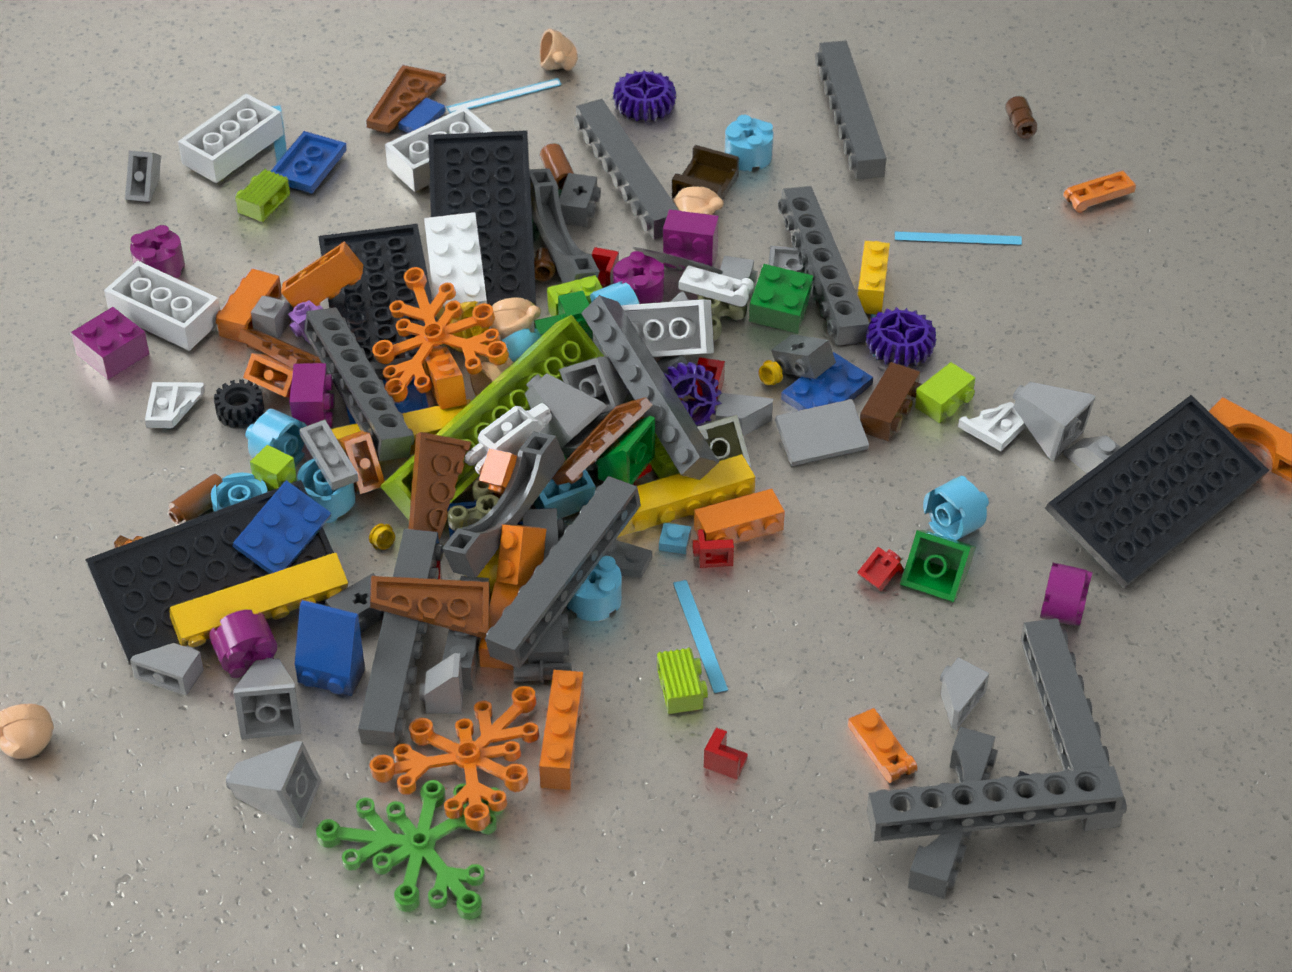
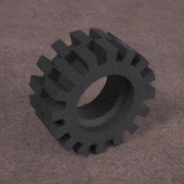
M239 379V383H235V380H232L229 386L227 383L222 384L223 389L218 388L216 390L217 394H214V404L217 418L219 421H222L223 425L226 426L229 423L230 428H235V425H239V428H244L243 424L247 423L249 427L252 424V420L256 422L259 416L264 414L262 391L257 384L253 385V382L249 380L245 384L244 379ZM237 402H247L240 406L232 405Z

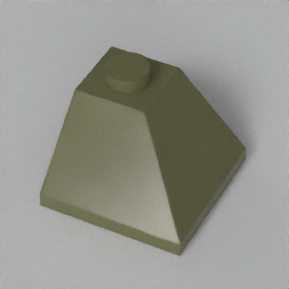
M737 415L696 425L718 461L742 454L749 467H752Z

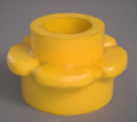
M766 360L759 368L758 375L764 384L776 385L782 381L783 371L777 362Z
M383 523L374 526L369 534V543L375 549L386 550L390 548L396 537L392 526L389 524L384 525Z

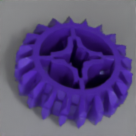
M634 70L633 74L626 73L625 77H619V82L615 83L613 92L616 110L620 111V115H626L627 119L635 118L636 121L641 119L646 122L648 119L655 121L657 117L664 118L665 114H670L671 109H674L676 99L674 82L669 80V76H663L662 72L656 74L653 70L650 72H645V70L637 72Z
M896 307L894 311L886 308L884 313L878 312L877 316L871 319L866 331V343L870 349V354H875L876 360H884L885 365L893 362L905 367L909 364L916 367L919 362L925 363L926 359L931 357L936 346V328L933 327L931 320L926 319V315H918L917 310L910 312L907 308L899 310Z
M680 362L677 364V369L670 366L668 367L669 374H663L673 389L680 382L679 387L674 390L679 398H684L688 395L695 398L680 401L696 425L712 421L710 416L711 414L716 415L717 411L714 409L715 405L722 404L716 399L717 396L722 394L721 390L715 389L719 384L718 380L712 379L714 374L711 371H705L706 368L702 365L696 366L692 362L685 365ZM696 380L701 385L702 396L697 393Z

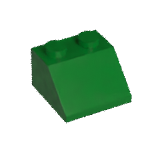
M648 416L634 422L599 456L596 461L598 479L605 481L609 476L629 484L635 482L655 457V417Z
M917 530L900 584L955 602L968 574L976 547L929 531Z

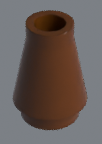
M546 248L537 249L534 257L535 279L541 282L550 280L555 274L554 263Z

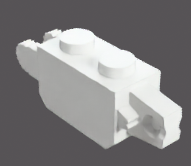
M544 403L528 411H525L521 406L513 407L480 432L478 436L479 444L465 455L464 461L470 466H474L477 463L475 471L481 475L489 448L512 453L517 456L519 449L532 432L541 433L540 431L545 427L544 425L552 419L550 409Z

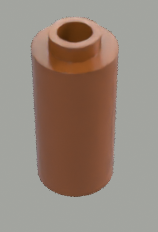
M551 143L541 149L540 159L545 169L550 168L558 185V192H562L568 173L574 172L562 147L557 143Z
M212 474L170 502L168 505L170 519L175 524H182L198 518L213 508L211 491L215 485L217 487L223 482L222 478L217 474Z

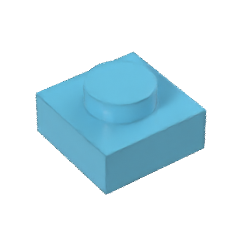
M664 523L659 540V551L686 554L691 537V526Z

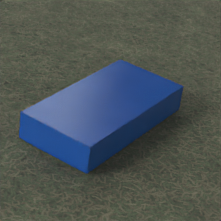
M425 98L398 123L399 130L410 133L438 120L446 112L445 105Z

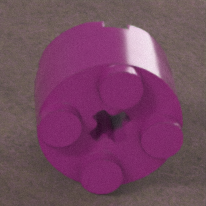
M158 225L154 229L134 234L131 237L130 251L133 264L139 261L176 279L179 278L181 270L185 268L182 244L179 236L169 230L168 226Z
M633 251L629 256L617 262L613 268V284L623 281L622 284H629L636 294L639 304L661 303L663 301V263L653 257L644 255L641 251Z
M1053 562L1040 618L1046 620L1058 618L1059 623L1080 626L1092 572Z
M240 610L231 613L220 620L221 626L216 631L213 627L210 632V641L223 670L228 672L232 678L244 676L256 660L274 659V655L277 652L276 640L264 614L259 612V615L253 614L252 610Z

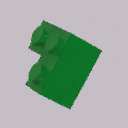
M584 291L559 295V315L534 320V329H538L542 336L556 322L572 315L593 341V331L582 315V312L590 305Z

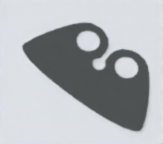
M633 247L634 250L641 251L644 255L653 257L661 263H669L677 268L673 269L664 265L666 269L683 271L682 267L678 265L685 266L686 268L689 265L721 275L723 273L720 269L653 250Z

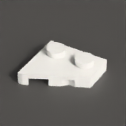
M152 382L145 416L146 428H174L204 394V383Z
M1012 402L999 405L995 409L983 410L980 412L979 417L968 419L966 416L959 419L958 425L962 430L999 451H1002L1027 427L1014 409Z

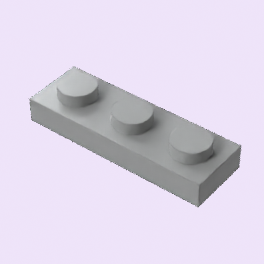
M325 420L299 429L303 442L332 490L358 481V473Z

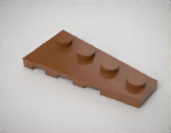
M402 65L367 118V128L389 133L418 104L432 95L446 82V74Z
M241 329L238 339L247 343L248 348L262 351L293 368L294 364L322 363L318 356L257 329Z
M647 397L616 406L563 463L553 476V481L557 485L573 484L578 481L583 475L582 472L589 465L593 464L616 439L652 406Z
M424 432L416 434L409 529L438 532L440 541L447 519V510L450 500L454 498L456 492L455 485L459 474L462 473L465 464L463 460L466 452L469 451L470 441Z
M371 576L370 608L485 639L489 630V582Z

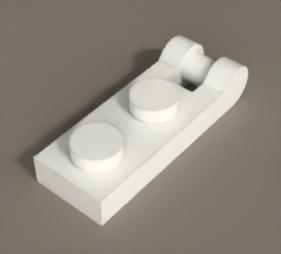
M689 265L679 280L680 290L741 307L746 305L749 295L755 288V283L749 278L739 280Z

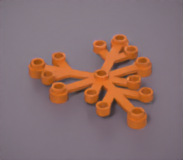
M413 267L405 272L404 280L406 285L414 291L420 309L397 300L391 303L390 311L394 318L408 316L424 321L425 326L411 323L409 319H401L396 323L398 334L402 337L413 334L416 337L394 345L388 340H381L372 348L375 359L379 363L389 364L394 360L395 355L420 347L413 359L397 365H389L383 370L384 378L387 381L385 390L389 396H392L394 402H402L406 399L408 394L407 386L414 376V384L419 393H426L431 390L432 383L425 374L422 364L433 347L441 344L463 350L466 359L465 367L471 375L480 373L483 368L480 359L475 354L488 357L489 361L495 365H503L507 362L509 351L506 344L501 341L497 329L490 328L484 333L468 339L453 335L477 325L482 328H488L493 325L495 313L491 305L479 304L473 309V316L449 324L452 319L460 317L463 313L458 301H450L446 304L444 313L436 322L435 316L445 301L451 300L456 296L454 285L449 282L443 283L439 287L438 294L432 303L429 304L424 289L427 281L424 271L419 267Z
M529 686L516 688L512 692L513 705L492 725L491 717L493 712L491 703L486 700L478 701L474 705L475 717L479 720L481 736L475 742L472 741L474 727L470 719L463 718L455 723L456 735L460 738L459 744L435 733L431 720L427 718L413 720L409 725L410 737L413 742L420 746L431 744L449 754L427 757L411 749V746L408 744H399L393 750L395 763L393 758L388 755H378L370 761L372 777L380 783H386L395 774L406 773L397 779V785L401 794L409 795L415 792L417 788L416 781L428 769L456 764L458 767L464 768L466 785L453 798L448 799L444 803L445 814L448 818L456 819L464 813L465 822L468 827L474 831L484 830L490 822L489 808L496 812L502 811L507 807V799L503 791H495L478 782L477 768L504 780L505 786L512 792H520L525 789L529 779L527 768L524 765L511 764L504 767L490 760V758L502 756L506 761L518 760L521 756L519 743L508 741L503 745L487 746L490 743L522 738L527 743H533L539 739V728L535 723H526L519 727L507 728L521 713H529L534 709L537 703L535 690ZM481 798L488 801L489 808L481 802ZM469 800V805L464 810L463 805Z

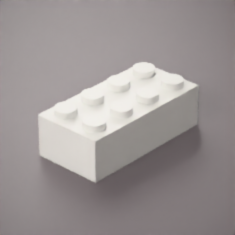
M246 93L178 141L182 164L215 183L219 182L284 135L281 112Z
M463 107L385 144L387 167L415 192L430 185L428 135L493 132V130L470 110Z
M475 212L424 218L434 298L436 297L439 287L446 282L452 283L456 290V296L451 300H446L437 313V321L444 313L446 304L450 301L455 300L459 303L477 301L478 303L475 306L487 304Z
M139 261L133 264L104 290L108 309L111 307L116 308L140 328L188 351L217 326L216 315L220 310L217 297Z
M711 300L621 305L653 357L714 353ZM603 349V355H604V357H608L607 354H606V352H605L604 349Z

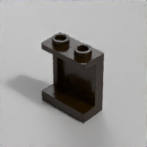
M695 145L693 147L692 160L683 174L675 173L672 178V198H675L679 191L684 188L704 187L714 191L724 200L739 176V157Z

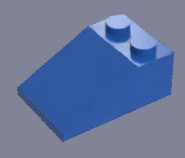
M302 600L299 610L295 653V670L298 683L308 687L329 690L335 694L353 696L365 672L358 614Z

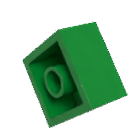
M763 264L750 301L749 322L798 334L812 294L813 275Z

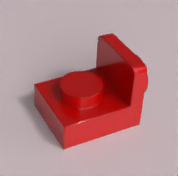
M703 529L698 530L697 540H692L693 557L699 558V567L733 566V539L705 541Z
M877 547L858 570L857 574L881 592L896 572L901 575L903 574L904 568L900 563L902 559L890 549L885 552L880 547Z

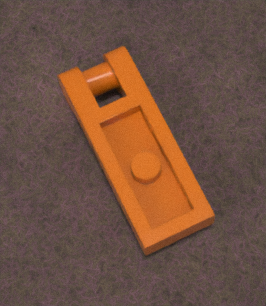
M1119 171L1071 186L1064 191L1063 196L1068 202H1072V207L1076 212L1081 213L1089 206L1134 193L1136 184L1124 171Z
M875 708L848 719L849 729L888 783L899 780V776L905 773L910 775L917 772L916 761L911 755L906 753Z

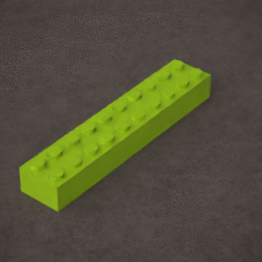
M570 315L556 322L436 435L470 441L469 451H471L473 447L479 444L478 436L480 432L515 406H521L525 411L531 410L525 395L529 390L526 384L537 374L542 378L547 373L563 381L559 369L600 356L604 357V355L575 318ZM414 455L381 485V488L408 520L410 517ZM463 460L465 464L462 473L458 476L455 485L456 492L450 503L479 476L475 471L477 463L474 466H470Z

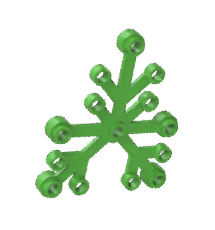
M429 780L421 787L420 793L423 807L417 828L406 816L403 803L394 801L388 804L386 808L388 820L396 823L404 834H396L389 829L376 813L374 801L370 798L358 800L356 810L357 815L365 819L374 831L340 827L332 819L323 820L317 826V841L325 848L335 847L341 840L370 843L359 850L348 849L343 852L342 862L347 870H356L361 866V863L373 857L374 871L378 874H387L393 866L409 858L403 884L399 885L394 892L395 905L400 911L411 912L420 904V894L416 885L422 861L425 859L437 874L435 885L428 892V901L432 908L441 909L446 906L448 902V888L457 899V912L461 918L473 920L482 913L481 897L474 891H467L461 882H467L471 886L481 885L485 880L484 868L478 864H472L467 869L448 867L434 850L437 840L457 828L472 830L466 825L464 813L459 818H449L430 829L435 808L443 805L446 799L445 788L440 782ZM466 784L455 786L453 795L455 796ZM491 787V789H493V790H495V791H496V790H500V789H498V788ZM481 798V802L489 808L488 801ZM469 800L463 805L464 810L467 807ZM365 806L370 807L368 810H362L361 808ZM489 808L490 822L492 823L480 832L483 834L493 833L497 828L495 816L501 814L504 810L496 812ZM394 810H399V811H401V812L398 813V814H393V813H391V812L394 811ZM390 846L400 847L390 854L382 852ZM349 858H356L353 862L347 861ZM382 861L387 862L386 865H383V866L378 865L379 862H382ZM473 873H479V874H480L478 877H471V876H470V875L473 874ZM411 893L409 896H403V894ZM437 895H440V896L443 897V898L440 899V900H434V899H433V897H435V896H437ZM473 901L471 904H466L465 902Z

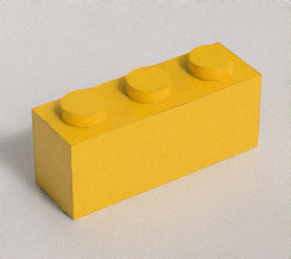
M864 241L858 297L866 314L877 315L878 312H882L890 243Z

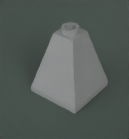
M600 356L559 369L565 383L603 402L607 406L601 413L611 411L616 406L621 405L629 393L627 386L609 357Z
M547 373L542 378L537 374L526 384L529 390L525 395L530 408L532 409L544 403L550 409L552 419L544 425L545 427L540 432L556 436L561 448L607 408L603 402Z
M1029 382L1025 387L1020 385L1013 394V399L1016 400L1014 409L1052 461L1057 459L1084 432L1096 398L1089 393L1035 382Z
M266 658L264 660H256L234 688L241 739L301 734L294 681L280 659Z
M296 741L235 764L233 771H229L226 777V786L232 790L235 798L300 829L321 782V778L302 741Z

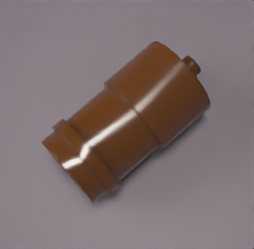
M1023 96L1010 98L1005 104V110L1010 122L1013 124L1015 134L1022 139L1032 137L1037 132V123L1032 116L1027 99Z

